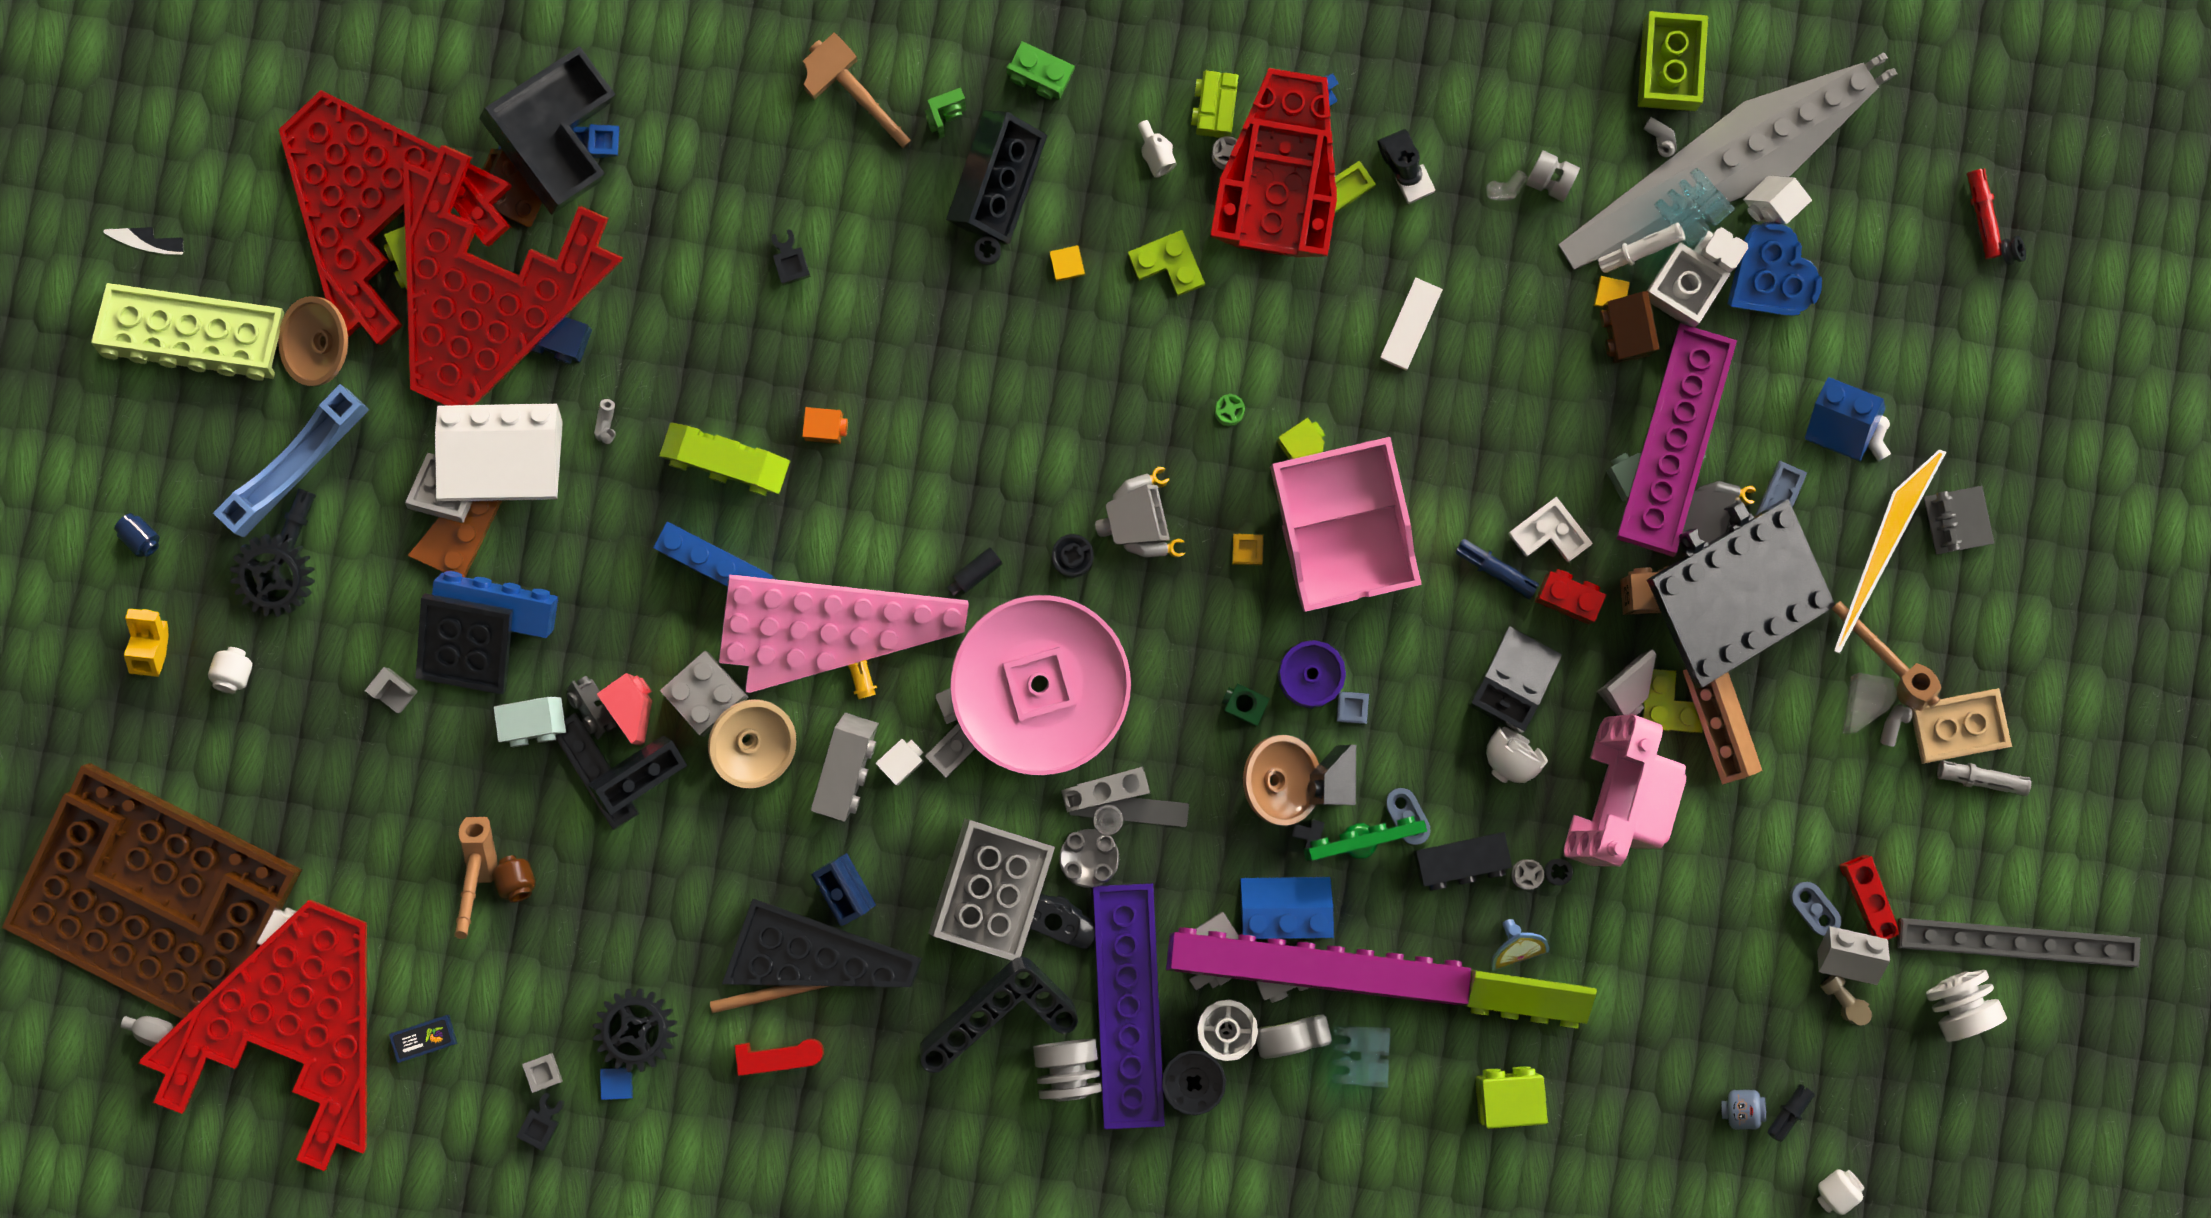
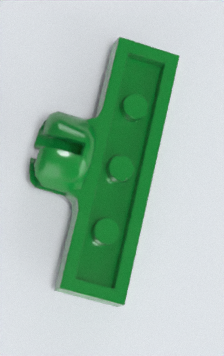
M1414 816L1396 820L1398 826L1386 828L1385 823L1374 826L1364 823L1350 825L1342 834H1339V841L1329 843L1328 837L1311 841V848L1303 849L1306 861H1312L1340 853H1346L1354 859H1365L1376 851L1377 845L1380 843L1427 832L1425 820L1415 821Z

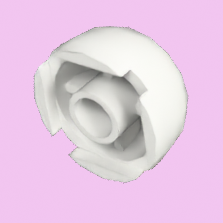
M1498 727L1487 745L1486 754L1488 762L1494 769L1492 774L1504 783H1507L1508 780L1515 783H1525L1535 778L1545 767L1548 760L1539 748L1535 752L1528 745L1530 741L1508 727H1503L1502 729Z
M1230 999L1216 1001L1208 1006L1201 1014L1197 1026L1198 1039L1204 1050L1212 1057L1224 1061L1238 1060L1247 1054L1255 1045L1258 1035L1257 1021L1251 1010L1241 1002ZM1225 1023V1028L1220 1029L1222 1024ZM1228 1023L1232 1026V1030L1228 1028Z

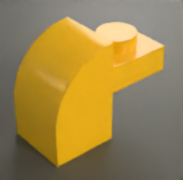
M128 609L125 620L131 637L124 653L129 674L159 677L166 657L169 636L167 621H161L159 612L147 609Z

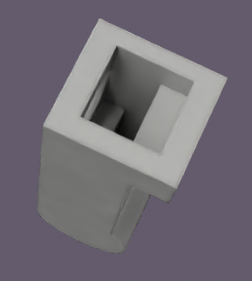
M1143 767L1061 790L1067 812L1151 794Z

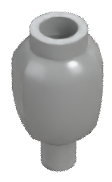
M125 1016L121 1022V1028L132 1031L133 1036L139 1042L150 1047H154L173 1029V1025L170 1022L150 1016H142L137 1020Z

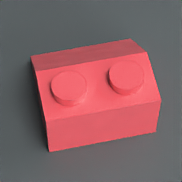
M625 673L597 693V695L630 743L641 746L645 743L652 706V700L648 694L652 691L642 677L639 678L638 676Z

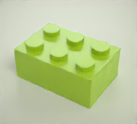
M1648 12L1643 20L1638 107L1696 111L1703 103L1707 15Z

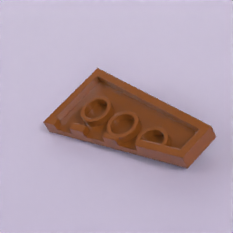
M502 500L473 501L464 523L439 517L408 556L442 572H459L462 574V577L466 578Z

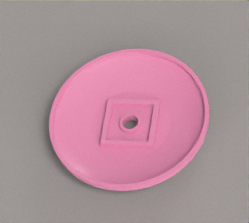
M1051 595L1025 596L995 607L978 620L968 631L961 642L953 662L950 684L951 700L957 721L964 734L986 758L999 766L1018 773L1029 775L1057 774L1088 762L1099 754L1113 739L1125 718L1131 691L1130 669L1125 651L1119 639L1108 624L1096 613L1075 601ZM1038 675L1045 676L1048 681L1046 689L1040 692L1034 691L1031 687L1032 679Z

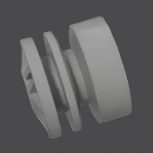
M1095 1039L1071 1040L1033 1046L1035 1067L1049 1068L1050 1074L1037 1078V1083H1051L1052 1087L1039 1090V1099L1070 1101L1083 1099L1093 1093L1102 1091L1101 1083H1087V1079L1100 1076L1099 1071L1085 1069L1086 1063L1098 1059Z

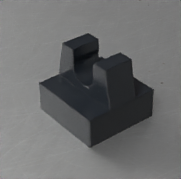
M1313 819L1310 821L1309 828L1296 824L1291 836L1305 840L1303 849L1311 848V841L1321 839L1325 822Z

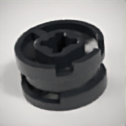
M1065 535L1053 547V565L1065 577L1077 578L1083 576L1093 564L1092 546L1087 539L1080 535Z

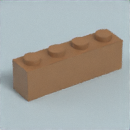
M1687 669L1683 670L1722 785L1763 771L1729 672L1702 688H1695Z

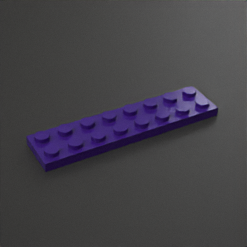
M1153 883L1093 887L1104 1129L1165 1126Z

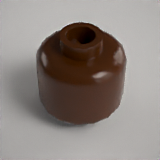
M514 855L499 860V865L492 872L499 896L503 899H508L511 903L530 897L531 891L536 886V881L529 862L523 858H516Z

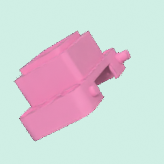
M1633 714L1609 716L1603 719L1599 726L1590 758L1607 764L1608 768L1592 821L1573 815L1564 846L1565 857L1590 866H1621L1628 855L1629 848L1660 849L1668 842L1686 783V766L1656 755L1663 732L1661 724Z

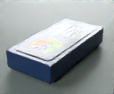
M449 1015L389 1034L398 1063L458 1044Z

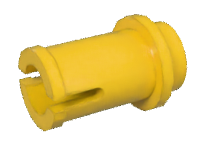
M867 660L848 665L856 689L854 694H857L858 699L876 695L874 689L877 687L876 685L873 686Z

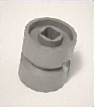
M1542 150L1526 185L1539 191L1547 189L1549 196L1564 202L1580 167L1567 161L1559 163L1557 156ZM1554 172L1560 176L1558 182L1551 180Z

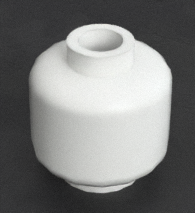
M228 647L227 651L215 653L208 672V678L213 682L212 686L215 689L225 693H236V690L246 687L252 670V662L245 657V651L235 647Z
M1837 1169L1819 1183L1818 1191L1821 1196L1817 1199L1828 1213L1833 1210L1839 1215H1845L1863 1200L1862 1191L1864 1187L1850 1170L1845 1172Z

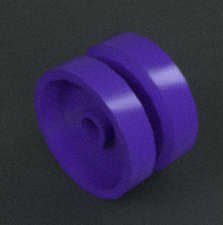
M1312 640L1301 642L1292 647L1281 660L1277 675L1279 687L1288 700L1297 706L1315 708L1325 705L1338 695L1343 688L1346 671L1344 661L1337 650L1328 643ZM1311 668L1312 671L1317 670L1318 676L1315 679H1309L1307 677L1308 669Z

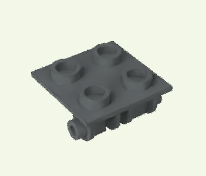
M1982 486L1951 492L1944 491L1923 497L1936 555L1994 544Z

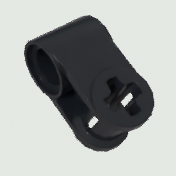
M1403 129L1379 139L1377 144L1382 158L1389 165L1397 181L1404 186H1412L1419 183L1423 176L1419 165L1420 155L1408 131Z

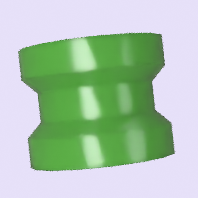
M1224 395L1216 403L1215 417L1223 426H1235L1242 420L1245 406L1242 399L1237 395Z

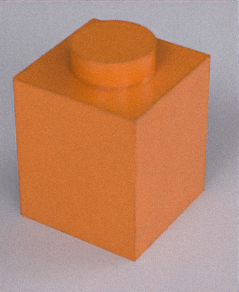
M805 407L802 436L804 440L841 444V436L847 435L848 419L843 418L842 411Z

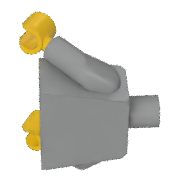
M1157 467L1152 475L1144 474L1128 479L1113 494V500L1106 504L1108 517L1095 522L1096 531L1100 537L1113 535L1115 544L1124 545L1128 552L1143 557L1166 556L1167 553L1172 557H1180L1185 554L1176 553L1173 549L1175 543H1184L1182 539L1172 540L1169 544L1165 542L1169 541L1170 537L1158 487H1164L1169 478L1163 481L1156 478V474L1165 471L1164 467Z

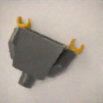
M1722 481L1700 486L1697 491H1694L1683 532L1689 529H1698L1700 540L1708 543L1728 532V528L1731 526L1729 513L1724 508L1733 503L1743 502L1745 506L1754 503L1755 501L1748 500L1745 497V492L1754 493L1756 489L1753 486L1740 489L1738 485Z

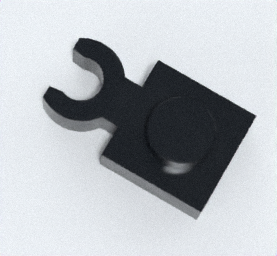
M790 229L787 230L788 241L785 243L778 242L776 234H772L771 237L775 248L781 251L780 254L774 255L773 258L783 286L811 277L802 248L793 249L795 237Z
M548 1092L540 1099L539 1106L541 1110L539 1112L534 1109L530 1110L517 1135V1138L542 1151L548 1146L559 1124L552 1117L564 1107V1101L559 1100L555 1108H550L547 1104V1100L550 1097Z

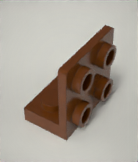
M491 149L482 169L511 183L513 186L493 206L501 215L525 227H531L542 204L541 200L502 149Z

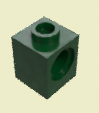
M1237 683L1234 689L1228 688L1221 703L1226 705L1225 713L1257 727L1270 698ZM1240 696L1249 697L1252 701L1251 710L1248 712L1239 711L1236 707V699Z

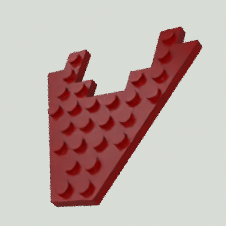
M320 90L278 130L325 298L340 311L346 324L348 337L362 325L376 344L382 345L403 325L368 283L388 263V260L372 242V239L404 210V162L409 161L431 171L440 148ZM469 164L453 207L462 218L477 224L475 234L484 245L489 247L510 228L493 204L513 186L511 183Z
M441 145L431 171L409 161L404 162L403 165L410 389L446 406L476 405L622 262L623 257L598 246L609 218L582 206H579L557 260L530 249L520 274L517 275L468 253L467 251L477 224L451 213L472 157L446 145Z
M311 899L308 900L140 1059L139 1064L165 1074L153 1103L183 1114L207 1059H212L236 1069L248 1042H252L303 1063V1068L292 1092L320 1103L297 1156V1161L325 1171L337 1144L362 1154L365 1153L367 1148V922Z

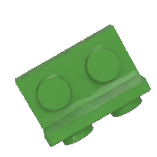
M1023 41L1012 62L1006 68L1010 81L1021 87H1025L1027 84L1037 89V94L1050 100L1052 97L1060 100L1075 70L1074 65Z
M958 88L928 99L929 109L924 110L931 133L937 131L939 138L945 137L942 119H946L947 122L953 121L963 116L962 112L966 111V102L962 89Z

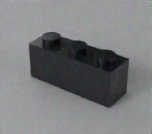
M663 735L587 785L602 809L612 815L686 767L687 764L673 741Z
M1505 832L1413 851L1421 886L1429 885L1430 891L1446 888L1447 881L1458 879L1459 885L1477 881L1476 875L1487 873L1488 878L1506 875L1505 869L1513 868Z

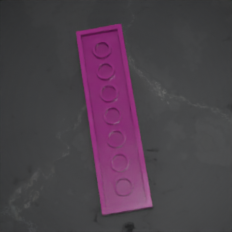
M1679 324L1616 539L1674 557L1680 543L1679 535L1684 529L1737 340L1685 324Z

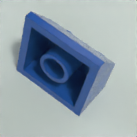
M1828 377L1815 402L1805 440L1861 461L1885 412L1884 399Z

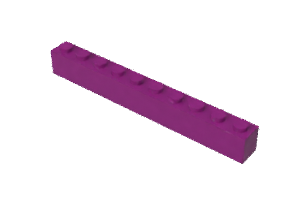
M1182 927L1178 928V932L1169 934L1166 971L1457 1006L1469 1003L1471 968L1462 967L1461 961L1444 960V964L1433 963V958L1415 956V961L1403 960L1404 955L1398 953H1386L1385 957L1374 956V951L1356 949V954L1345 953V947L1327 946V950L1315 949L1314 943L1297 942V947L1287 946L1286 940L1268 938L1267 943L1256 942V937L1250 935H1238V939L1226 938L1227 933L1208 931V936L1197 935V929Z

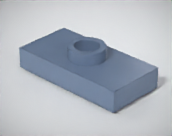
M1779 461L1755 515L1786 499H1789L1793 508L1807 472Z

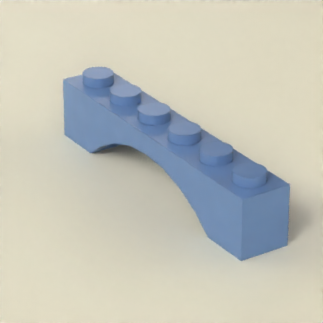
M339 384L318 406L306 426L289 446L258 475L235 490L213 514L234 534L245 537L369 409L350 390Z

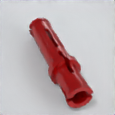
M1986 169L1970 171L1966 173L1972 195L1970 203L1971 206H1974L1985 259L2002 256L2001 239L1992 202L1995 199L1994 194L1990 193Z

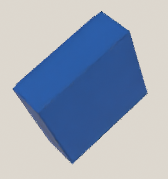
M626 1068L600 1069L601 1100L633 1098L632 1072H627Z

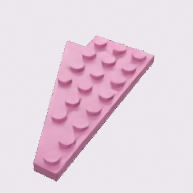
M729 574L719 663L748 666L746 692L751 693L964 633L969 604L968 600Z

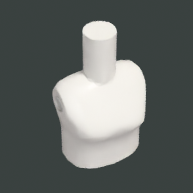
M1148 120L1142 121L1137 125L1145 141L1142 147V156L1148 163L1154 177L1163 176L1172 171L1177 165L1172 154L1173 145L1161 134H1154Z

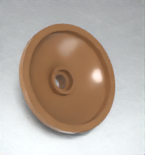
M312 296L304 297L293 303L285 313L280 325L278 344L280 357L286 371L295 381L303 385L321 386L330 382L341 370L348 351V332L340 311L327 299Z
M1276 735L1261 741L1249 754L1243 773L1244 792L1252 810L1264 821L1274 825H1292L1306 818L1314 809L1315 805L1309 804L1307 786L1310 781V774L1319 763L1307 744L1293 736ZM1270 777H1272L1273 779L1272 785L1270 783Z

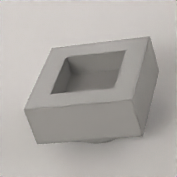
M553 1053L522 1064L532 1093L563 1082Z

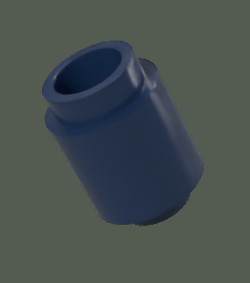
M129 513L116 523L114 530L117 532V537L137 557L150 556L158 549L160 536L140 516H134L132 513Z

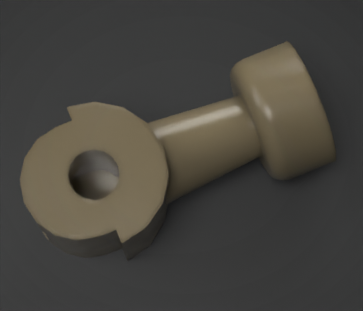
M1831 975L1820 985L1827 995L1834 994L1842 1005L1841 1016L1844 1020L1860 1026L1870 1022L1872 1018V1012L1868 1007L1870 1004L1864 1000L1855 999L1843 986L1846 982L1843 977Z

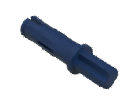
M1463 539L1456 548V554L1477 566V571H1485L1527 599L1533 596L1536 588L1539 586L1538 582L1526 577L1513 567L1492 556L1490 550L1487 553L1466 539Z

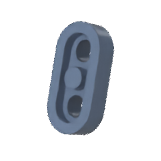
M1406 788L1392 790L1386 798L1385 805L1395 826H1398L1396 820L1414 816L1415 821L1425 820L1427 832L1402 839L1411 845L1425 842L1430 835V824L1416 797ZM1399 797L1403 798L1406 802L1403 809H1398L1395 805V801Z
M1800 882L1793 886L1790 891V902L1814 933L1825 936L1829 926L1840 928L1841 916L1817 885L1811 882ZM1803 891L1809 894V899L1805 903L1800 899V894ZM1822 915L1828 918V923L1825 926H1821L1819 923V918Z

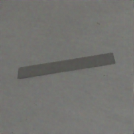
M1128 798L1071 811L1069 814L1073 816L1186 827L1189 804Z

